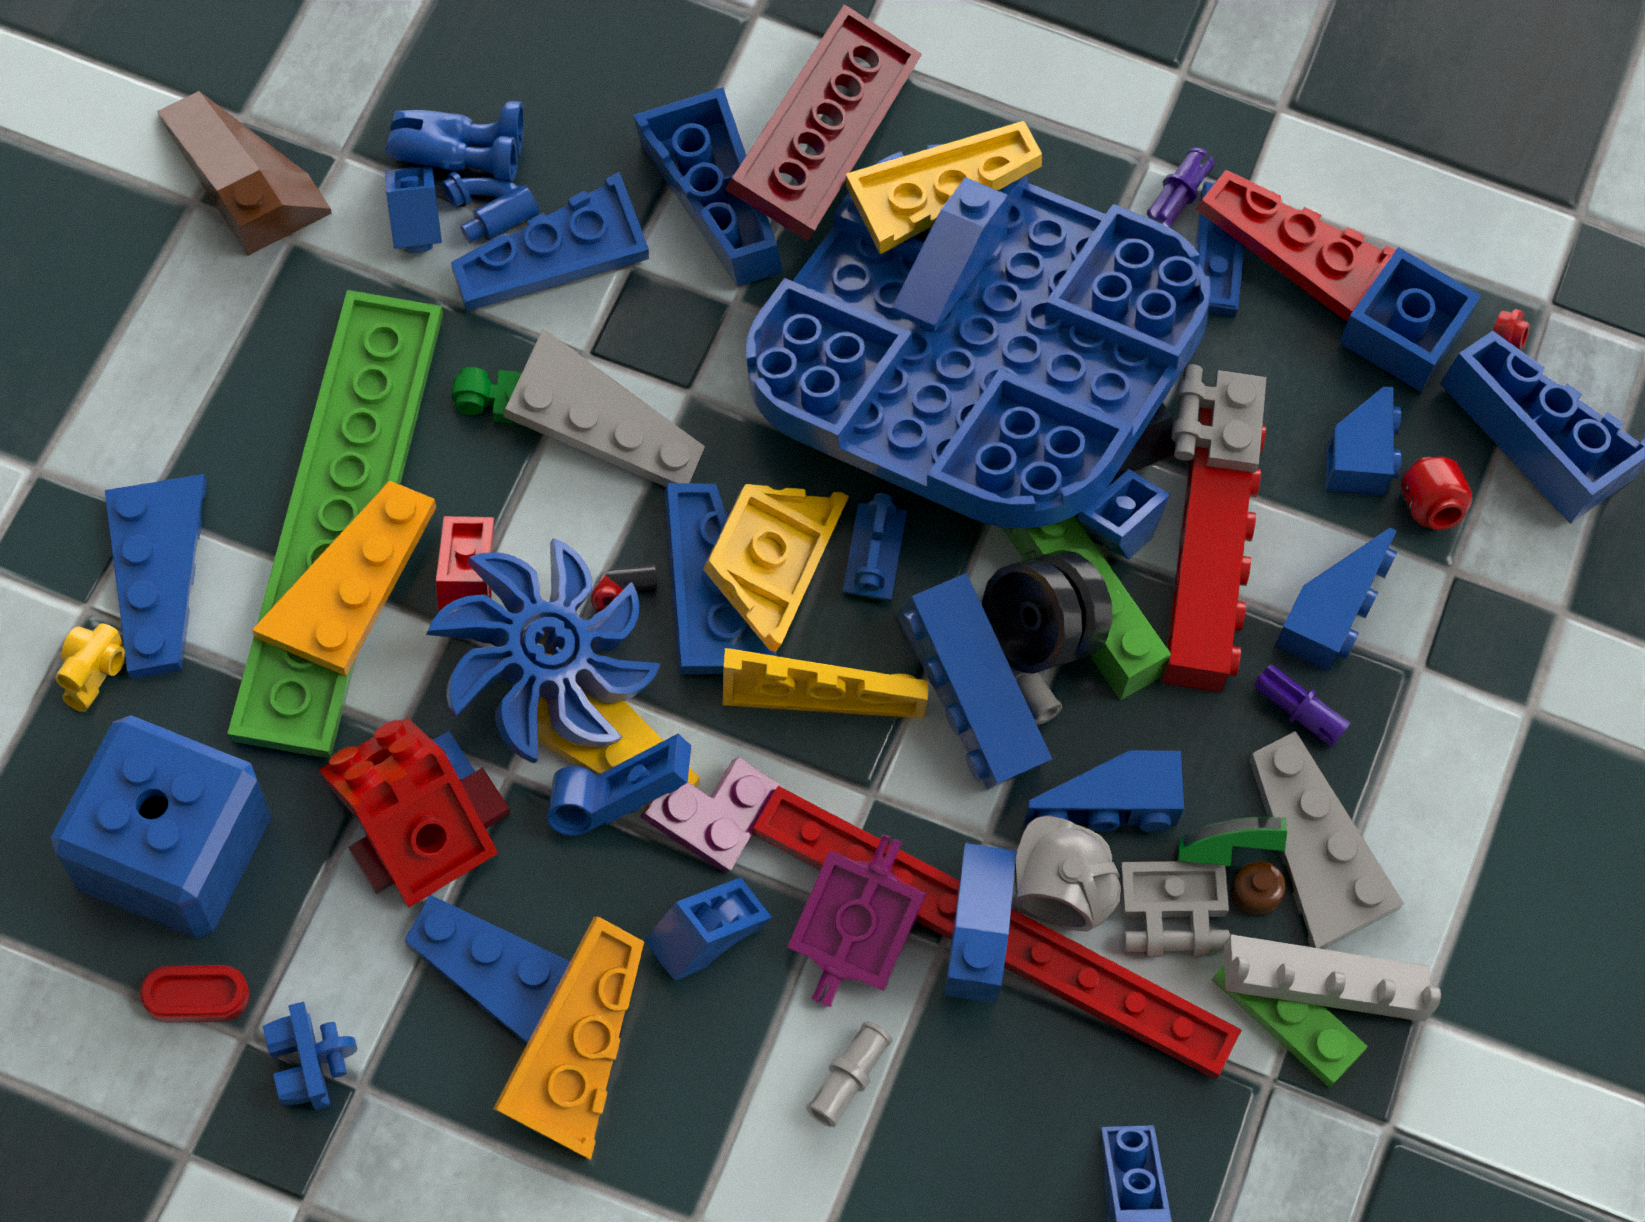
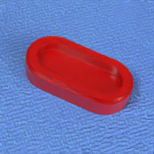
M163 966L153 970L146 976L140 988V999L147 1013L160 1022H225L238 1017L246 1009L250 999V990L241 972L231 966Z

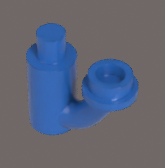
M455 171L448 174V179L442 182L443 190L454 207L461 204L464 206L471 204L470 195L497 197V199L474 210L473 215L475 219L460 226L465 239L469 243L482 236H485L490 241L539 214L537 202L525 185L517 186L510 181L496 178L461 179Z

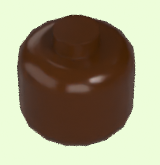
M1260 860L1251 861L1240 868L1233 879L1230 891L1231 898L1240 911L1253 917H1262L1272 913L1283 899L1286 887L1280 870L1272 863Z

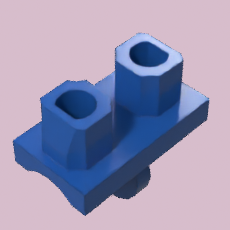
M305 1002L288 1005L290 1016L277 1019L263 1026L271 1058L299 1051L302 1066L274 1073L278 1098L282 1106L303 1104L311 1101L315 1110L330 1107L331 1104L321 1063H328L332 1078L346 1075L347 1070L344 1058L357 1052L356 1040L352 1036H338L336 1023L327 1022L320 1025L323 1041L316 1043L311 1017L307 1013Z

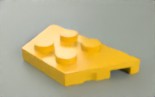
M745 484L703 568L756 635L773 652L777 651L785 638L849 497L842 492H833L830 497L807 496L805 489L785 488L783 490H774L769 486Z

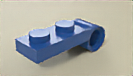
M678 733L597 776L592 771L579 766H567L559 769L554 774L547 813L549 826L563 835H582L604 823L609 824L626 814H632L642 806L667 793L677 791L688 782L691 744Z

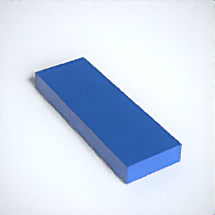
M1203 183L1200 202L1215 183ZM1199 212L1195 249L1200 255L1199 264L1205 276H1209L1210 279L1208 314L1235 318L1239 306L1244 245Z

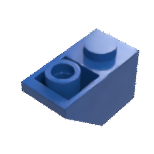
M1393 387L1381 388L1335 425L1326 446L1325 491L1384 496L1391 479L1399 477L1401 451L1394 449V435L1399 433L1401 408L1400 406L1393 405Z

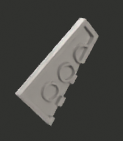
M544 328L505 408L503 416L666 487L667 483H690L705 448L696 439Z
M1296 731L1253 752L1249 761L1267 817L1286 818L1285 851H1279L1283 865L1287 866L1293 884L1294 900L1299 914L1302 913L1307 927L1309 946L1326 949L1400 910L1404 902Z

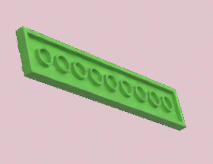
M347 290L257 624L389 481L401 484L443 319L442 306ZM253 637L227 733L230 741L330 759L355 661L347 676H344Z

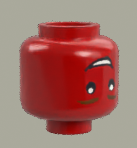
M1432 456L1421 458L1404 474L1401 481V493L1411 517L1424 527L1436 530L1452 528L1464 519L1472 504V491L1461 467L1453 459Z

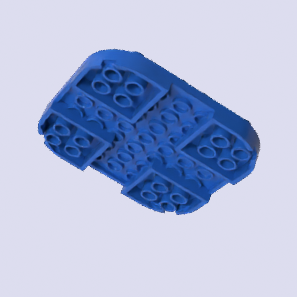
M927 145V149L941 145ZM902 151L888 156L875 165L904 157ZM1027 174L998 190L1008 195L1007 235L934 332L892 313V306L932 227L880 254L850 193H848L833 213V228L794 280L783 279L751 325L746 344L748 382L752 398L760 413L777 430L800 443L967 517L1000 528H1036L1055 524L1075 516L1093 504L1109 486L1203 339L1210 303L1209 276H1205L1199 264L1200 255L1196 249L1179 233L1155 220L1115 204L1104 214L1028 183Z

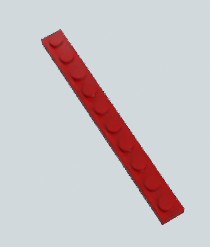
M779 785L753 827L754 836L820 871L829 851H834L854 861L871 862L881 840ZM889 844V847H888V849H887V851H886V853H885V857H886V855H887V852H888V850H889L891 844ZM899 849L890 871L903 883L927 893L916 922L951 940L959 880ZM1011 908L1005 969L1217 1080L1242 1029Z

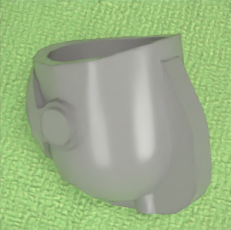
M1042 816L1034 819L1026 827L1016 852V894L1013 899L1014 907L1035 919L1064 929L1088 932L1101 925L1104 919L1113 914L1120 902L1121 886L1118 879L1119 872L1114 862H1112L1109 845L1099 834L1078 826L1069 820L1053 816Z

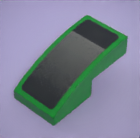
M1239 818L1210 824L1179 837L1178 861L1231 866L1233 846L1285 851L1287 839L1286 818Z

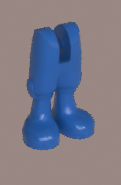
M518 101L507 102L501 109L498 120L490 124H473L470 118L460 114L429 110H395L390 126L391 132L388 135L384 152L386 156L412 164L436 167L448 171H460L470 167L491 173L494 178L499 180L514 181L518 170V156H521L523 143V103Z

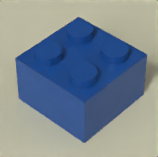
M1398 247L1351 313L1339 344L1422 392L1467 326L1482 295Z

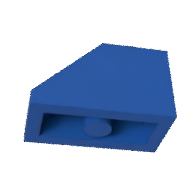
M418 166L385 170L386 196L394 249L404 248L407 253H421L433 249V244L442 243L433 168L430 166Z
M1128 469L1107 487L1093 504L1080 512L1077 519L1087 535L1104 544L1110 551L1118 553L1129 560L1153 538L1170 494Z

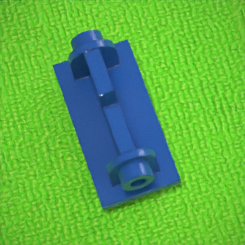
M888 494L874 495V500L868 504L858 502L842 593L886 601L892 600L907 510L897 509L893 504L894 498Z

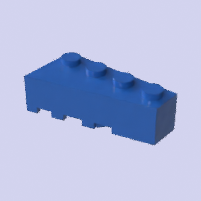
M965 573L912 596L895 616L944 707L945 715L952 731L959 735L968 752L966 753V761L976 781L982 780L987 790L1052 760L968 574Z

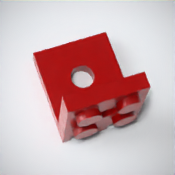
M408 717L403 720H393L382 725L375 731L373 738L358 747L351 746L338 751L330 758L329 764L319 769L327 786L357 817L398 894L408 908L498 854L446 753ZM428 824H438L440 834L436 842L428 847L417 846L416 837L419 830Z

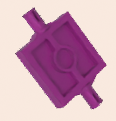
M882 834L871 862L854 861L834 851L828 852L787 948L811 958L824 970L814 994L811 996L812 1000L821 1002L829 984L821 1003L822 1005L832 1007L833 1000L843 979L860 980L882 991L886 989L927 896V893L903 883L890 871L903 842L893 839L885 857V853L892 840V837Z

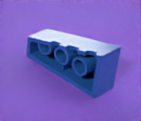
M718 88L633 115L642 147L737 287L783 273L777 243L768 217L725 190L747 155L724 88Z
M1491 331L1457 355L1440 385L1571 524L1638 476L1645 467V438L1641 442L1634 439L1620 429L1624 424L1608 412L1603 417L1579 400L1582 393L1568 383L1563 386L1552 381L1543 374L1545 367L1497 333Z

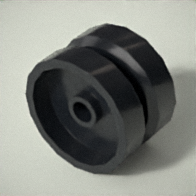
M1058 550L999 568L988 580L982 598V607L1009 666L1020 672L1035 674L1095 654L1107 641L1112 625V601L1105 580L1093 563L1077 552Z

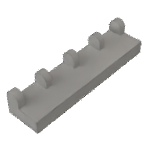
M1230 935L1224 943L1225 991L1423 1022L1431 1016L1440 1003L1441 992L1439 988L1431 987L1430 966L1237 935Z

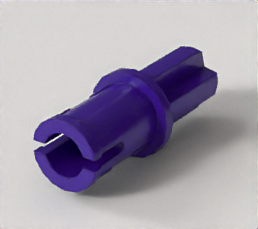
M1197 147L1191 148L1176 172L1166 176L1163 180V190L1147 210L1146 215L1148 218L1170 227L1184 206L1194 202L1197 198V188L1215 166V161L1211 155L1205 160L1203 165L1200 164L1207 151Z
M1274 665L1267 666L1255 682V688L1291 715L1288 719L1291 723L1296 720L1317 735L1330 748L1351 723L1314 696L1317 691L1312 689L1308 692Z

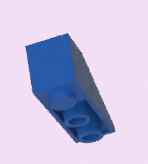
M1392 528L1387 529L1303 585L1274 646L1328 672L1337 656L1347 659L1359 632L1351 629L1352 623L1356 615L1366 619L1378 594V591L1370 588L1375 575L1385 579L1397 554V551L1389 548L1396 530Z
M1129 750L1029 800L1024 815V825H1028L1038 817L1053 816L1069 820L1076 825L1088 826L1090 830L1096 832L1114 831L1120 826H1140V829L1145 832H1162L1170 829L1171 826H1177L1184 811L1181 751Z
M1155 1126L1101 1127L1107 1221L1172 1222Z

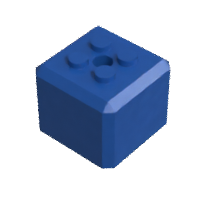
M130 715L112 722L51 836V841L58 859L79 892L198 939L215 931L271 820V815L251 763ZM160 796L168 800V808L161 817L146 819L139 815L140 807L146 799Z

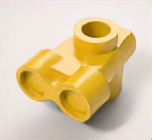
M98 624L94 631L78 626L67 635L61 652L64 664L55 675L56 682L65 690L62 695L64 702L76 711L86 712L99 694V687L106 676H115L121 670L125 661V649L117 629L107 624Z

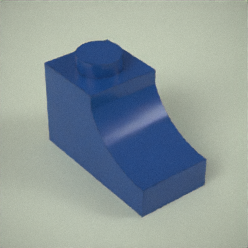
M740 877L677 901L645 937L644 942L657 957L661 966L676 981L707 968L718 956L734 944L761 930L772 916Z

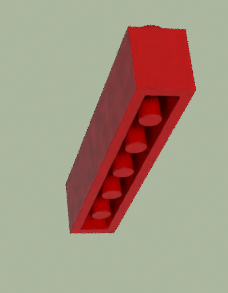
M1199 408L1198 422L1202 425L1210 426L1212 409ZM1262 425L1260 455H1261L1262 450H1263L1264 441H1265V435H1266V426H1263V425ZM1195 447L1194 458L1189 460L1166 647L1171 655L1163 673L1162 683L1222 693L1228 677H1236L1240 665L1241 647L1233 646L1234 632L1242 631L1246 613V602L1238 601L1240 585L1247 586L1250 575L1251 557L1243 556L1245 541L1251 542L1254 535L1256 513L1248 512L1250 497H1257L1261 469H1257L1256 473L1210 467L1207 466L1208 448Z

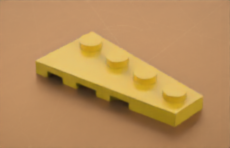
M725 648L723 706L924 718L928 701V681L917 679L912 675H889Z

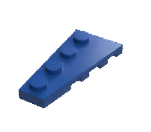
M618 172L606 178L605 185L588 194L585 190L568 199V205L547 216L544 212L527 221V227L510 236L507 234L500 235L452 261L451 266L467 312L648 260L649 248L621 174Z
M205 474L105 490L126 664L131 679L182 670L190 614L188 607L196 570L194 563L202 525L201 510L207 489Z
M667 483L664 497L678 674H723L725 648L777 656L776 652L766 647L703 570L728 518L717 485Z
M429 895L405 938L408 948L456 988H460L469 995L494 1020L497 1019L518 1036V1040L525 1046L570 963L565 958L432 895Z

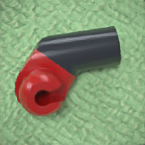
M655 565L608 570L591 594L592 607L598 613L604 610L631 582L636 591L657 589Z

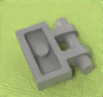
M1194 364L1186 365L1183 370L1182 380L1176 385L1175 399L1180 404L1178 419L1173 422L1171 439L1176 442L1174 456L1179 460H1191L1194 458L1195 447L1208 448L1207 466L1256 473L1260 457L1267 377L1218 370L1214 387H1210L1202 383L1203 369L1200 366ZM1199 408L1212 409L1210 426H1205L1198 422Z
M1185 861L1121 863L1119 875L1122 918H1143L1144 931H1124L1123 945L1125 952H1144L1146 957H1162L1163 951H1191L1192 956H1209L1210 951H1224V943L1230 936L1229 930H1210L1209 917H1226L1229 911L1225 865ZM1189 917L1190 930L1163 931L1162 918Z

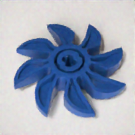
M554 538L550 542L551 595L549 602L543 600L540 596L537 571L528 563L505 553L488 552L469 557L467 563L500 598L505 608L486 595L466 596L449 603L440 610L426 635L472 639L494 645L471 649L459 661L447 685L448 707L452 717L455 719L484 689L493 685L498 679H505L510 682L512 689L495 710L496 726L505 744L515 754L531 763H536L538 760L537 706L539 697H543L548 702L551 727L561 737L586 747L609 746L619 742L622 736L589 702L584 692L601 703L622 702L642 692L656 676L660 667V663L616 660L594 653L615 650L633 630L639 615L637 592L631 582L604 610L595 614L590 620L580 618L576 611L593 590L591 573L583 558L573 548Z

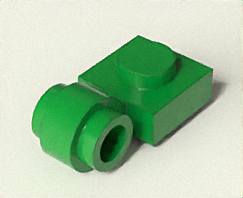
M477 367L462 368L459 375L453 379L451 399L455 403V409L463 414L478 415L483 413L484 408L493 406V422L519 424L503 416L522 372L499 370L497 385H493L488 379L489 374L485 370Z

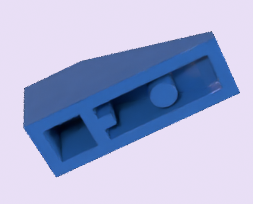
M964 178L940 210L892 306L893 314L935 332L1007 235V194L969 178Z
M969 843L964 845L944 989L945 996L990 1003L997 1002L1004 973L1017 851Z

